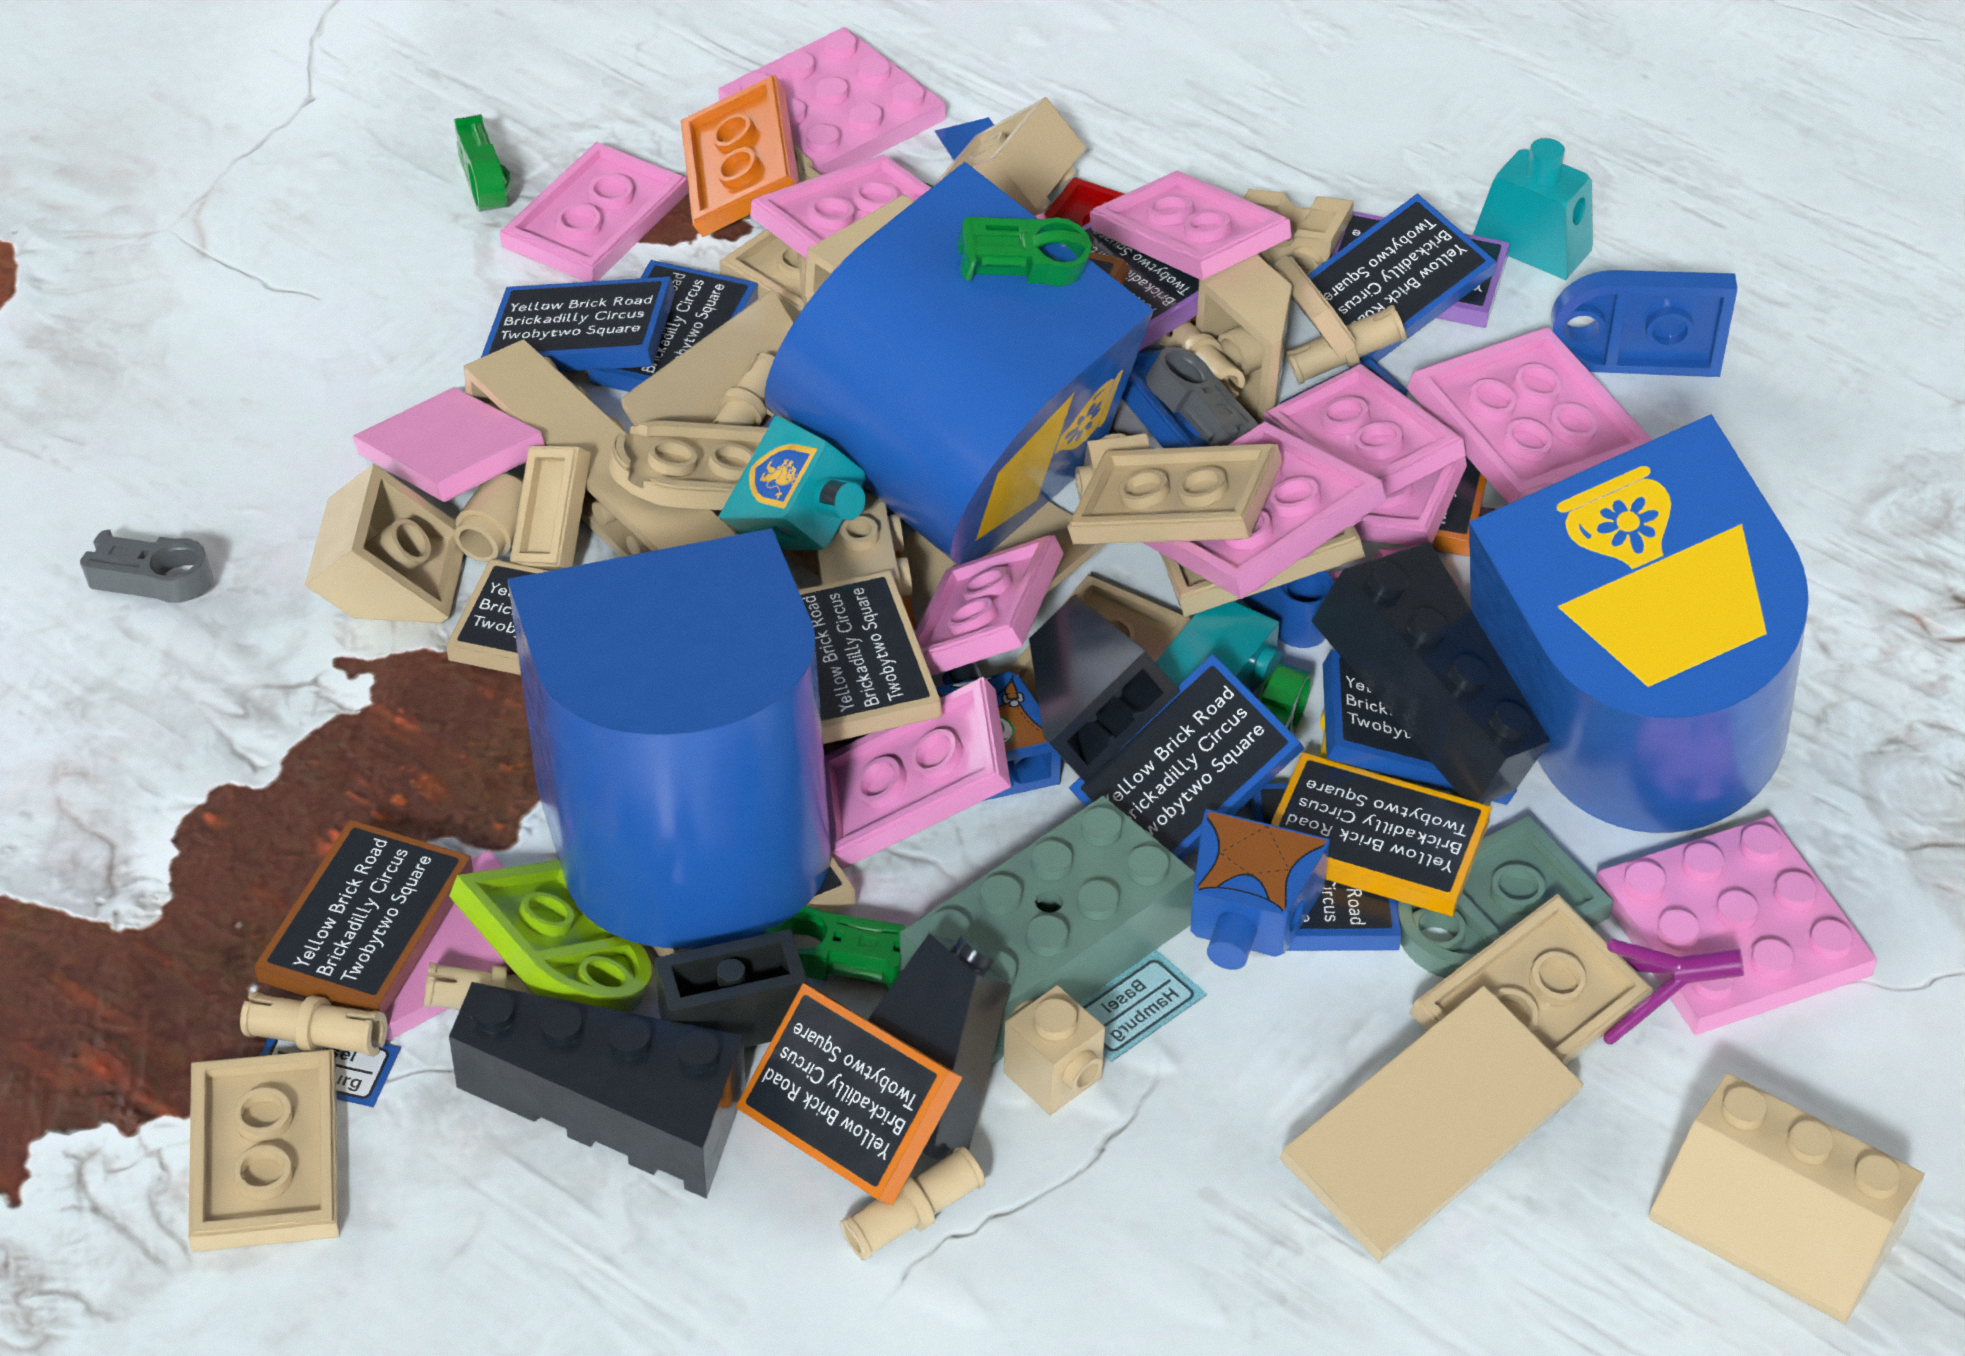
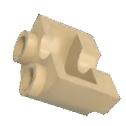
M1248 189L1243 197L1245 200L1290 219L1291 238L1257 255L1270 266L1286 254L1288 257L1292 256L1306 275L1329 259L1353 215L1354 200L1317 196L1310 208H1300L1292 204L1287 199L1286 193Z

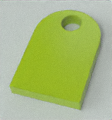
M559 860L457 875L449 897L525 985L536 995L628 1013L638 1006L652 975V965L648 954L641 944L609 933L597 926L580 911L569 894Z

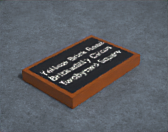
M349 820L254 965L257 981L306 997H325L330 1001L331 1005L370 1012L375 1010L386 1014L454 902L449 895L457 875L473 872L471 856Z

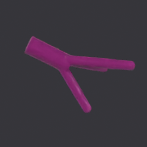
M1617 939L1609 940L1607 949L1612 953L1626 956L1622 958L1636 972L1673 974V976L1604 1034V1041L1609 1045L1616 1043L1687 983L1744 976L1741 949L1675 956Z

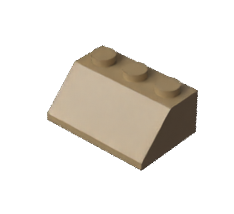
M1727 1072L1694 1120L1650 1211L1649 1219L1846 1324L1906 1227L1925 1173Z

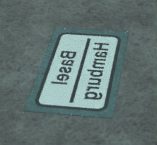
M1155 950L1078 1004L1105 1026L1103 1055L1113 1062L1207 996V994L1159 951Z

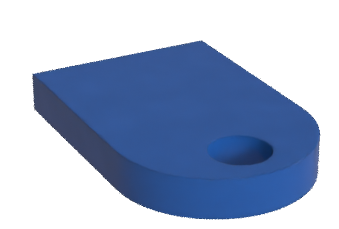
M1607 270L1592 273L1571 283L1557 297L1551 312L1552 332L1589 372L1720 377L1738 290L1736 274ZM1579 316H1588L1595 319L1593 323L1584 327H1573L1567 324L1571 319Z

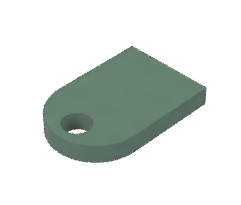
M1528 815L1483 838L1453 917L1398 902L1401 928L1400 944L1407 955L1420 967L1437 976L1446 978L1556 894H1559L1591 927L1610 918L1613 900ZM1431 927L1442 928L1450 932L1454 938L1445 942L1433 941L1425 937L1421 931Z

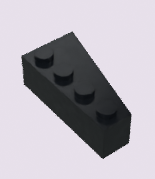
M1427 542L1343 569L1311 622L1463 799L1485 804L1513 793L1550 743V740L1432 544Z
M471 982L449 1034L457 1088L533 1122L539 1118H544L566 1128L567 1137L589 1147L598 1142L627 1155L629 1165L651 1175H654L657 1170L663 1171L683 1180L685 1190L707 1199L738 1110L735 1107L746 1087L743 1035Z

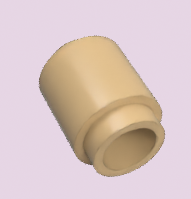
M502 473L480 484L456 518L454 539L463 553L480 562H489L490 559L495 560L497 557L508 553L513 545L523 479L515 475Z

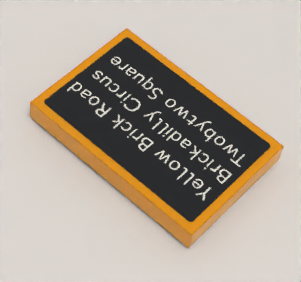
M1302 752L1270 825L1330 839L1326 880L1453 917L1489 825L1492 807Z

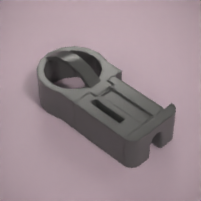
M1166 347L1161 350L1146 376L1147 385L1173 413L1180 412L1209 446H1227L1258 426L1255 419L1197 355L1179 347Z
M107 529L101 531L94 539L93 543L96 551H86L80 559L81 568L91 589L155 598L168 603H181L198 597L207 590L213 579L204 547L198 541L188 538L173 539L159 537L154 543L113 537L111 530ZM193 565L191 569L181 574L165 575L166 572L176 567Z

